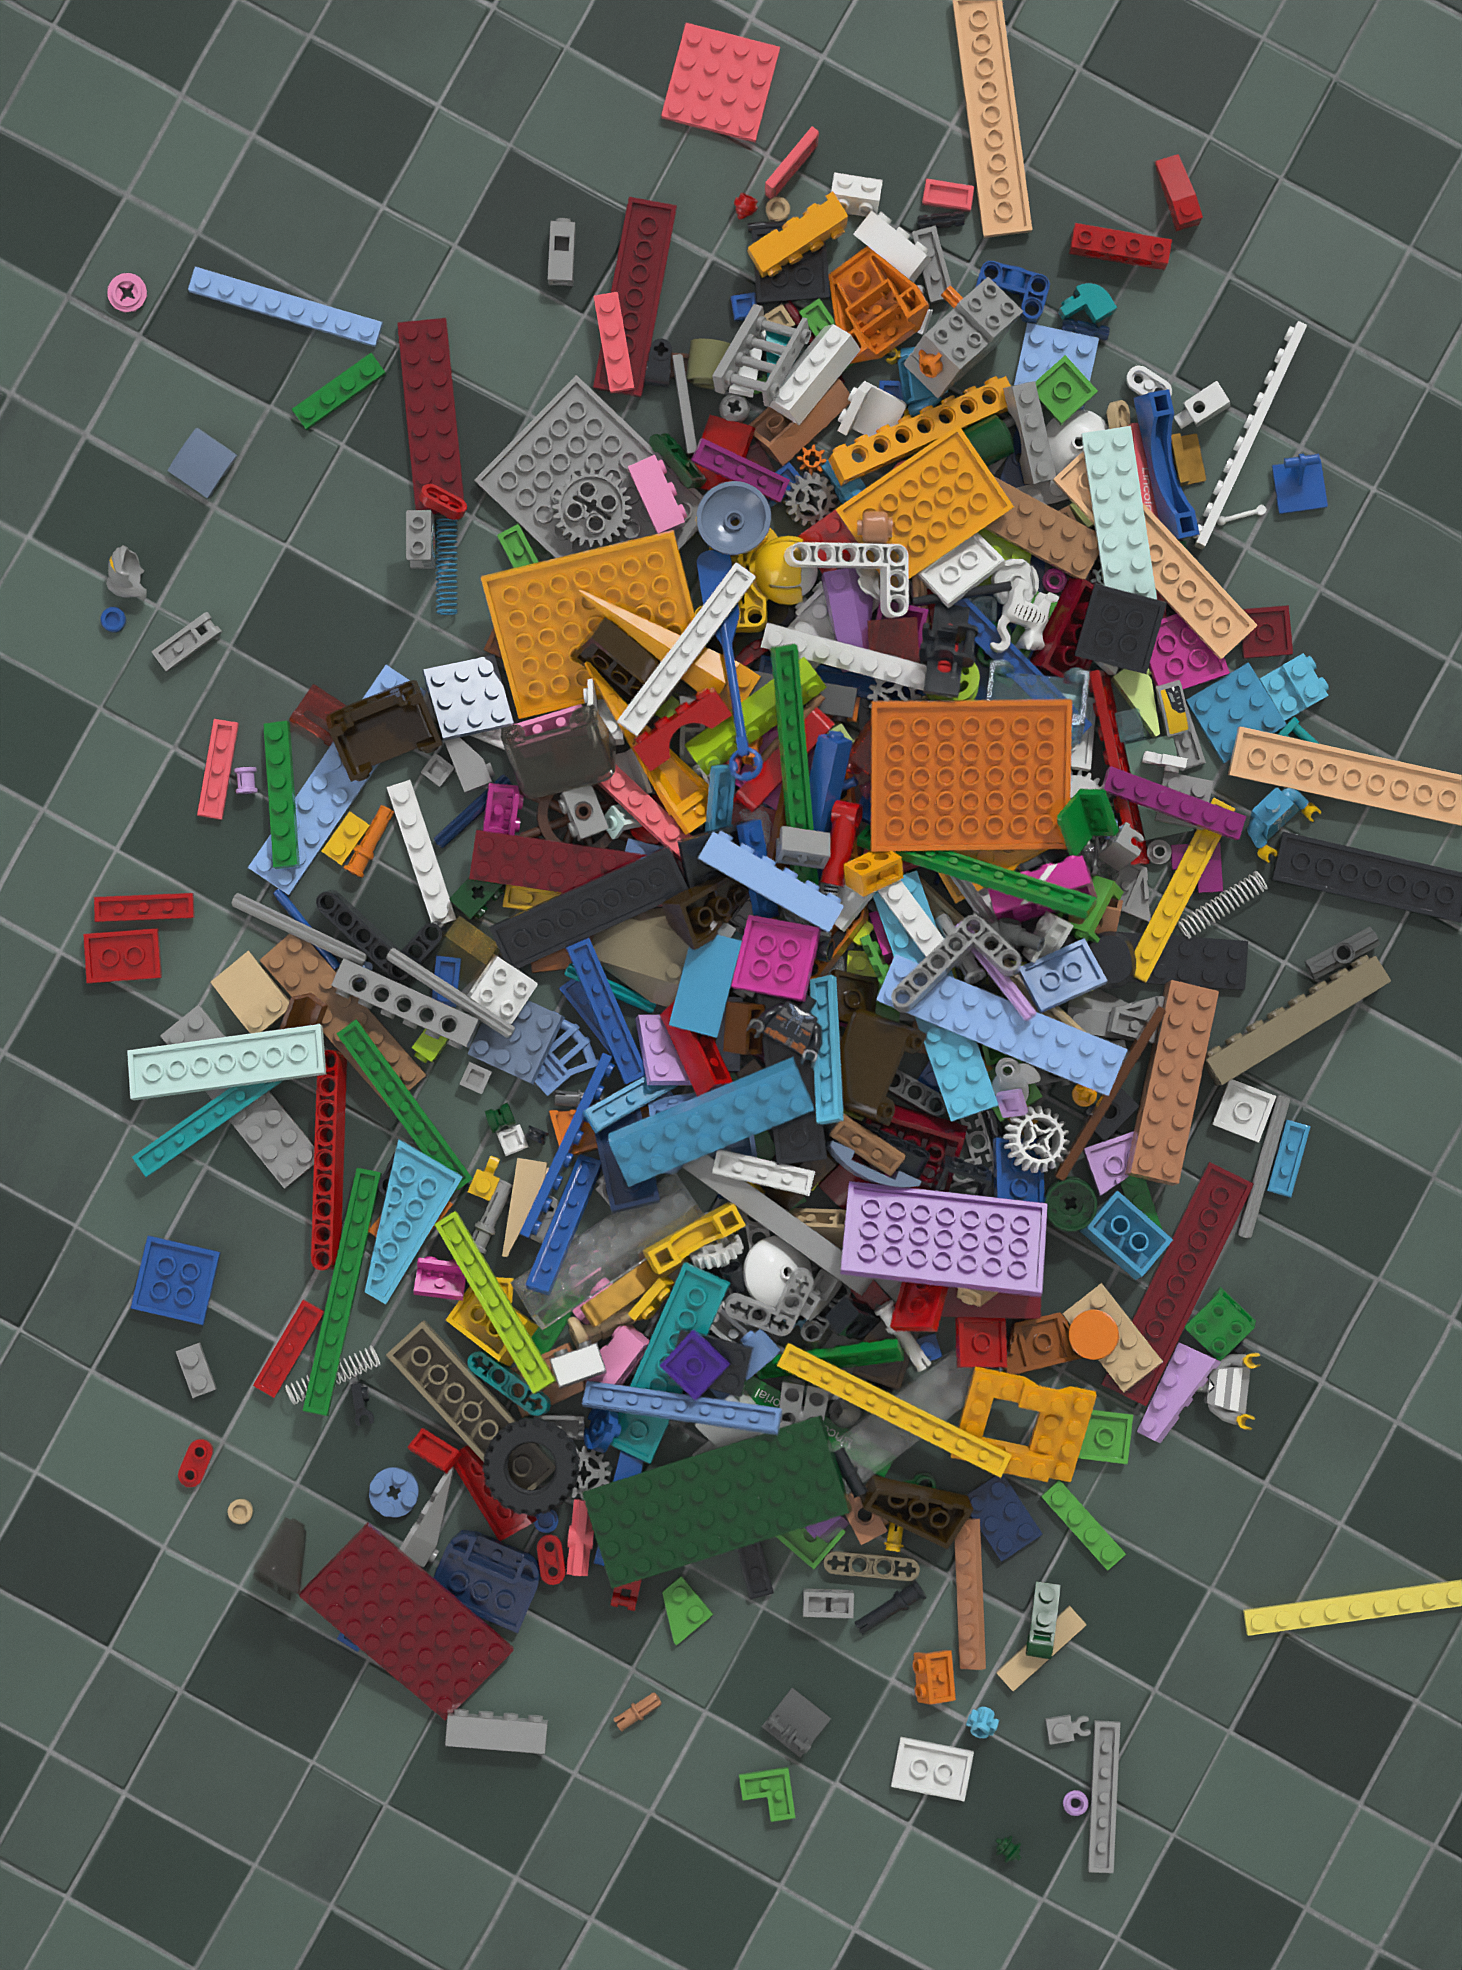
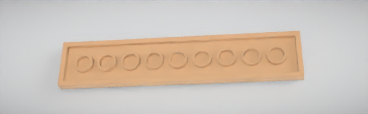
M952 0L983 238L1032 232L1002 0Z
M1083 451L1053 481L1094 524ZM1143 503L1156 592L1221 660L1257 624Z
M1238 727L1228 771L1229 776L1462 826V775L1245 727Z

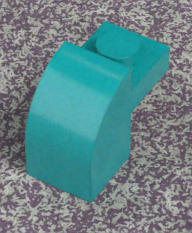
M1086 283L1075 288L1074 294L1077 298L1071 296L1061 303L1062 307H1060L1058 314L1063 321L1065 318H1069L1084 309L1091 322L1097 324L1114 314L1117 306L1104 288L1096 284Z

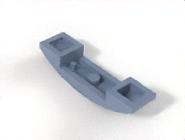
M827 1141L825 1144L828 1152L842 1167L865 1181L892 1187H915L921 1184L920 1180L900 1171H895L891 1177H887L852 1161L854 1150L834 1141Z

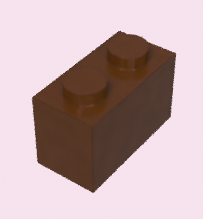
M743 1001L726 1002L723 1051L738 1054H762L763 1033L761 1032L760 1036L755 1038L757 1030L750 1028L746 1031L752 1020L757 1019L765 1011V1004Z

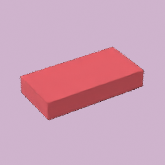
M926 179L922 205L970 212L974 186Z

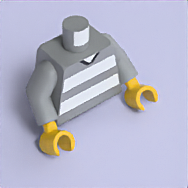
M1259 1353L1248 1355L1229 1354L1220 1361L1221 1363L1217 1369L1213 1368L1207 1376L1208 1381L1203 1387L1200 1386L1196 1391L1204 1392V1402L1208 1404L1209 1410L1222 1421L1239 1425L1242 1429L1246 1430L1252 1429L1246 1426V1419L1255 1420L1254 1416L1246 1414L1250 1368L1261 1366L1260 1364H1253L1252 1358L1260 1356Z

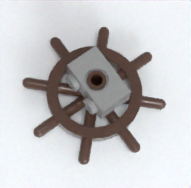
M554 756L551 762L558 779L550 784L543 794L527 787H522L519 791L523 797L538 803L536 811L537 827L524 831L519 836L532 838L542 836L546 840L572 843L576 836L578 841L583 840L587 846L606 848L613 839L607 832L609 827L603 811L609 810L611 806L618 805L619 803L588 774L575 773L567 775L561 758ZM572 785H581L579 787L572 788ZM563 789V793L560 795L561 800L556 801L552 799L556 792ZM594 790L604 798V801L598 802ZM548 808L566 816L548 822ZM568 825L563 840H559L552 831ZM624 830L618 837V839L627 842L628 838L637 840L631 833ZM604 832L603 837L594 843L592 836Z

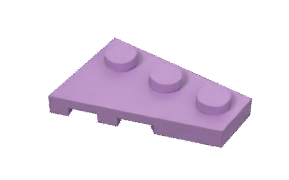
M638 1015L635 1020L647 1085H692L661 1016Z

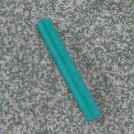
M568 964L565 976L579 981L573 964ZM608 980L615 998L648 1013L654 1011L655 1003L650 1002L631 989Z

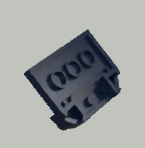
M462 1530L449 1541L434 1575V1579L478 1617L516 1633L520 1630L541 1578L539 1562L532 1555L485 1534L471 1530Z

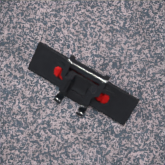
M944 603L935 604L932 631L929 630V623L923 624V642L919 649L920 661L927 662L923 693L958 698L962 667L970 668L975 662L973 650L975 637L978 635V628L975 625L968 624L970 607L952 605L948 608ZM962 641H964L963 653L958 652V645Z

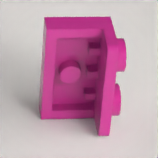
M488 784L483 830L512 835L515 832H519L520 818H517L518 809L522 810L523 795H520L518 786Z
M430 1256L418 1258L414 1295L463 1301L466 1278L455 1260L443 1261Z

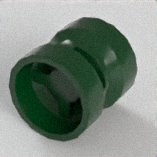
M508 1102L500 1105L499 1109L494 1110L491 1108L485 1111L493 1134L499 1132L505 1126L510 1128L516 1125Z

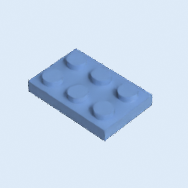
M1085 938L1037 959L1035 963L1030 962L1021 966L1018 972L1039 1013H1043L1107 983V979Z

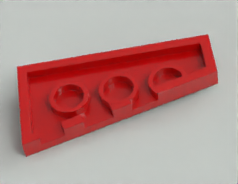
M469 1445L459 1450L462 1455L454 1464V1468L499 1541L538 1520L535 1516H528V1514L519 1515L508 1508L502 1507L501 1503L492 1497L490 1489L485 1484L484 1462Z

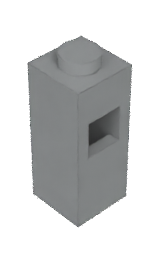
M557 218L556 221H551L549 285L573 286L576 225L575 222H571L567 218Z

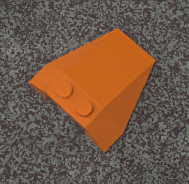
M866 246L829 274L835 324L851 334L861 349L850 364L882 358L921 329L929 309V304L920 288L870 247Z

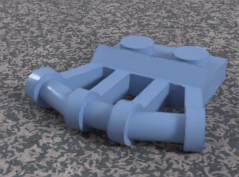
M565 1019L560 1028L566 1032L553 1042L535 1080L536 1084L547 1096L573 1074L596 1067L599 1059L595 1058L589 1037H584L576 1023L573 1024ZM571 1036L577 1042V1045L559 1060L553 1051ZM582 1050L587 1063L568 1070L564 1065Z

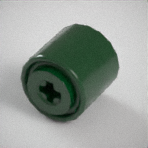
M995 414L962 430L987 467L1014 453L1013 438L1004 421Z

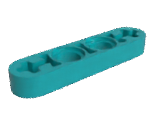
M476 1351L469 1356L468 1367L474 1374L528 1413L540 1416L550 1410L551 1401L545 1393L540 1391L537 1394L530 1395L532 1391L526 1380L505 1364L499 1362L488 1352ZM483 1357L482 1363L487 1367H492L490 1369L484 1366L477 1367L478 1361H476V1358ZM497 1369L502 1370L505 1374V1379L502 1383H498L494 1379V1373ZM517 1383L522 1384L524 1387V1395L522 1397H517L513 1392V1388ZM529 1397L533 1400L541 1399L542 1401L540 1404L541 1406H543V1408L536 1410L535 1402H533L532 1400H528L525 1402V1400H527Z

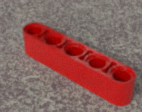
M818 707L804 719L807 755L816 746L818 735L828 734L835 725ZM780 747L763 763L760 774L755 779L746 781L734 795L752 813L782 783Z

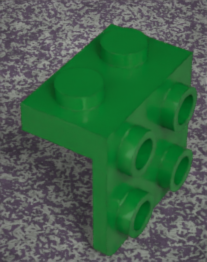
M1079 789L1057 815V823L1070 856H1077L1093 836H1115L1119 832L1105 789Z

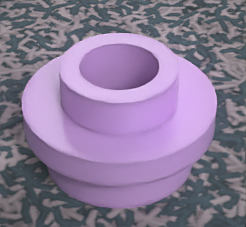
M1073 1790L1065 1795L1063 1806L1068 1814L1079 1816L1087 1810L1088 1800L1084 1793ZM1075 1798L1080 1800V1804L1077 1807L1071 1806V1801Z

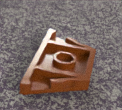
M1059 1312L1042 1316L1041 1319H1030L1012 1324L1007 1349V1367L1004 1368L1003 1372L1016 1375L1084 1358L1077 1354L1070 1344V1326L1065 1317Z

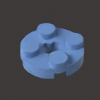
M398 1467L386 1468L380 1471L370 1483V1502L375 1510L385 1517L403 1516L410 1512L417 1502L419 1495L417 1480L410 1472ZM392 1485L394 1488H400L401 1490L398 1493L397 1499H394L393 1496L389 1497L387 1494L390 1491L389 1487Z

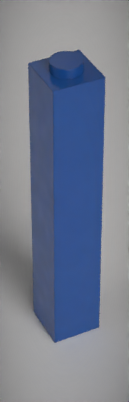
M829 731L828 734L818 735L809 776L814 831L831 833L833 805L841 797L853 741L845 738L844 734L838 731ZM817 868L818 880H821L823 869Z

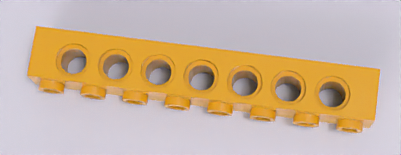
M997 376L992 377L984 382V386L978 389L976 386H972L962 392L963 395L955 398L952 395L941 401L942 405L935 408H933V405L927 406L919 411V415L913 418L911 415H907L897 421L898 424L890 427L889 424L882 426L876 430L877 434L868 437L865 434L854 440L855 443L848 447L846 444H842L834 448L828 461L840 486L924 449L957 425L964 430L993 414L998 416L1007 412L1008 408L1003 388L1011 386L1007 377L1004 376L1000 379ZM982 396H989L992 399V404H986L982 400ZM960 405L968 406L971 413H963ZM940 414L946 415L948 417V424L942 423L940 421ZM917 425H925L928 433H921ZM895 434H902L906 438V443L898 442ZM876 443L881 444L884 447V452H877L873 445ZM852 454H860L863 462H855L852 459Z

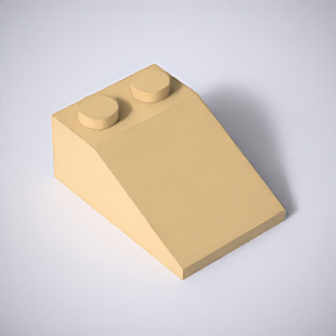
M249 951L211 981V984L250 1034L266 1032L284 1018L290 1000Z

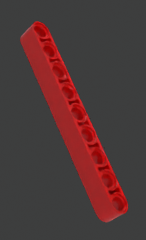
M324 1050L326 1075H318L316 1085L311 1263L314 1268L321 1271L333 1270L335 1268L342 1236L347 1059L337 1050ZM332 1055L336 1060L333 1067L329 1065V1058ZM331 1080L335 1084L332 1092L328 1089V1084ZM329 1105H332L334 1108V1113L331 1117L327 1112ZM329 1129L333 1132L331 1141H328L326 1136ZM328 1154L332 1156V1163L330 1166H328L326 1163V1157ZM327 1179H330L332 1184L329 1191L325 1188ZM327 1203L331 1207L328 1216L324 1212V1207ZM326 1228L330 1232L328 1240H325L323 1235ZM325 1253L329 1256V1263L327 1265L323 1262V1255Z

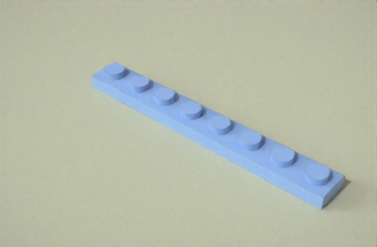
M198 267L194 269L188 291L194 294L373 347L377 346L383 326L382 322Z

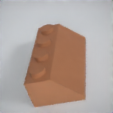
M837 378L800 425L768 407L749 424L756 429L753 439L760 443L761 447L770 457L784 466L805 445L810 443L823 428L827 427L844 408H847L851 403L848 401L850 393L841 380Z

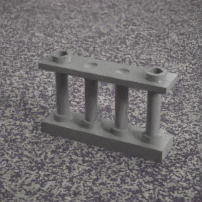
M754 304L712 375L715 392L725 394L729 385L736 384L762 392L764 406L769 407L773 399L778 397L780 386L804 344H807L810 340L811 330H809L807 318H802L798 327L792 328L767 321L764 316L763 306ZM766 330L791 337L787 346L758 339L757 337L760 332ZM756 348L781 356L776 364L747 357L750 349ZM746 366L771 374L765 383L737 375L736 373L739 368Z

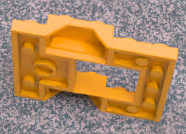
M975 1366L958 1428L1010 1453L1012 1456L1003 1472L1005 1474L1048 1482L1049 1478L1071 1482L1097 1397L1096 1391L1072 1386L1059 1390L1039 1386L1024 1376ZM993 1398L1017 1402L1019 1408L1038 1411L1029 1446L982 1437ZM950 1453L951 1458L964 1460V1459H962V1458H960V1457H958V1456H956V1455Z

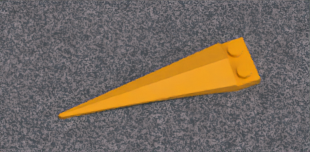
M579 591L584 598L661 662L680 638V635L585 591ZM704 647L681 679L697 692L706 687L711 689L714 686L728 708L732 710L724 655ZM735 661L740 699L743 702L750 696L761 676Z
M585 662L588 673L617 722L628 705L592 664ZM617 722L669 816H673L684 834H689L706 822L709 784L670 748L671 758L650 772L632 746V743L635 741V735ZM646 725L642 731L646 730L649 732L651 729Z

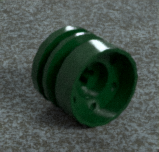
M1067 1176L1065 1180L1057 1179L1049 1186L1045 1194L1047 1216L1056 1227L1064 1231H1078L1093 1221L1097 1212V1200L1093 1189L1086 1181L1074 1176ZM1066 1197L1068 1199L1075 1197L1074 1202L1076 1206H1069L1068 1208H1066V1202L1064 1199Z

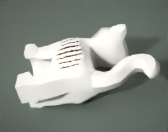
M1016 578L1012 585V590L1009 592L1008 602L1003 606L1002 616L998 621L997 630L1002 641L1001 643L992 642L990 648L996 653H1003L1010 646V634L1006 626L1011 622L1025 627L1024 633L1015 645L1018 650L1021 648L1031 651L1042 650L1045 646L1042 632L1048 622L1051 603L1058 601L1059 596L1050 592L1047 595L1039 592L1033 604L1027 602L1026 597L1032 593L1034 587L1030 586L1029 582Z

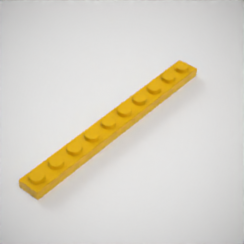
M787 1343L777 1363V1366L1000 1478L1012 1456L1010 1453L790 1343Z

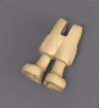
M629 1303L595 1328L591 1324L583 1325L576 1317L568 1318L569 1334L576 1349H578V1344L591 1340V1343L594 1344L600 1339L605 1340L619 1326L633 1325L636 1321L628 1313L635 1306V1303Z

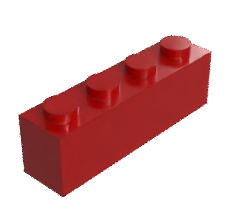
M674 1001L660 1016L697 1097L733 1082L712 1036L669 1026Z

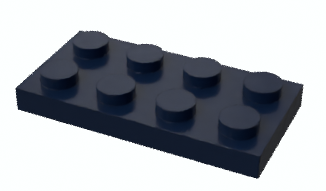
M641 1109L636 1110L595 1134L612 1214L661 1203L655 1176L628 1186L609 1145V1133L643 1119Z

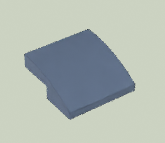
M196 428L167 471L206 498H209L222 477L226 476L238 455L199 428Z

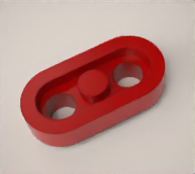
M426 484L422 487L419 494V499L424 506L445 515L448 519H461L466 512L467 504L464 500L439 486Z
M197 1439L189 1445L178 1471V1479L182 1485L195 1487L202 1482L214 1453L213 1446L208 1440ZM198 1447L203 1448V1456H198L196 1454V1449ZM188 1470L194 1472L195 1476L193 1479L187 1478L186 1473Z
M547 1534L541 1537L537 1544L540 1575L545 1583L556 1585L564 1579L566 1572L561 1540L557 1536ZM548 1542L553 1543L554 1550H546L545 1544ZM549 1568H557L558 1574L555 1576L550 1575L548 1572Z

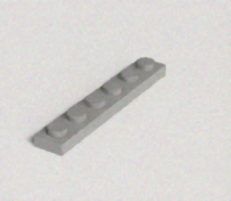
M1094 1720L1088 1872L1114 1873L1120 1741L1119 1721Z

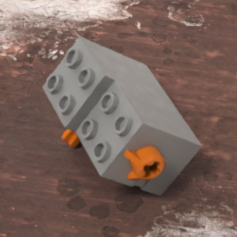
M989 277L964 298L952 286H949L941 294L954 309L924 334L914 348V351L903 364L937 398H940L995 349L1023 312Z

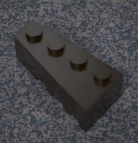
M874 1475L870 1477L865 1485L868 1491L860 1495L865 1510L945 1549L950 1547L974 1510L969 1497L966 1495Z

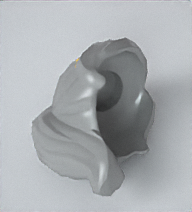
M124 545L118 547L109 559L107 587L119 597H139L145 600L147 589L143 588L140 584L141 574L144 573V569L141 568L136 553L130 551Z

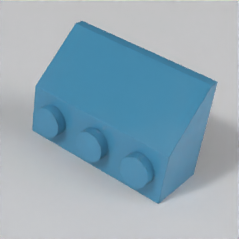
M1116 1191L1097 1210L1093 1221L1080 1230L1083 1235L1135 1280L1143 1277L1173 1241L1169 1235L1119 1191Z

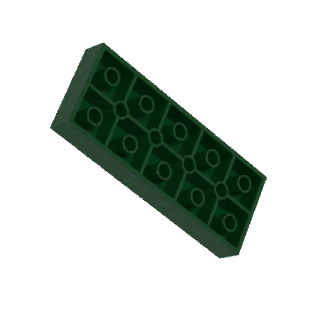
M822 1415L779 1428L778 1435L763 1433L582 1492L612 1589L853 1511Z

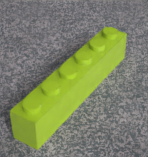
M805 656L799 660L803 705L827 688ZM773 679L741 702L749 745L777 725ZM730 710L732 715L713 729L707 727L684 744L707 776L710 774L711 766L723 765L738 750L732 710Z

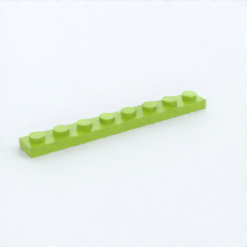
M454 1211L435 1223L434 1225L533 1394L539 1393L556 1382L552 1372L458 1212Z

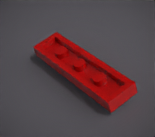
M194 893L94 897L95 922L195 918Z
M305 1299L302 1300L254 1382V1387L273 1398L276 1397L325 1311Z

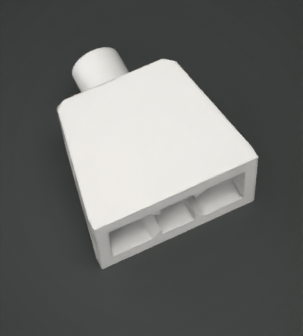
M1218 381L1185 401L1183 403L1185 410L1175 415L1174 419L1181 429L1192 422L1198 427L1229 408L1230 401ZM1202 405L1205 407V410L1201 413H1196L1194 408Z

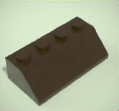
M606 617L594 627L571 655L584 667L585 662H590L615 692L629 704L661 663L652 653L647 652L634 638L629 637L619 629L617 624ZM681 679L674 687V689L671 691V693L668 695V697L665 699V701L662 703V705L669 700L675 689L682 681Z

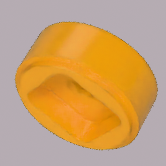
M1077 1084L1072 1089L1071 1096L1075 1104L1087 1107L1095 1102L1097 1092Z

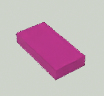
M877 911L869 913L885 963L890 965L894 956L879 913Z

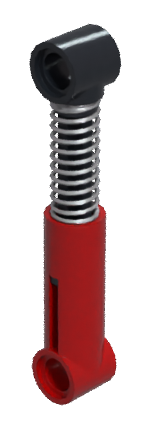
M836 800L833 805L830 858L822 871L820 883H823L822 885L824 886L821 888L823 890L821 893L825 896L828 893L839 896L838 891H841L839 888L845 886L844 864L850 861L856 829L860 826L863 807L861 804ZM821 929L815 960L827 963L831 961L835 948V941L831 938V931L827 933Z

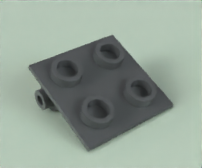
M791 1688L761 1727L801 1758L804 1753L808 1752L813 1741L831 1718L794 1688Z

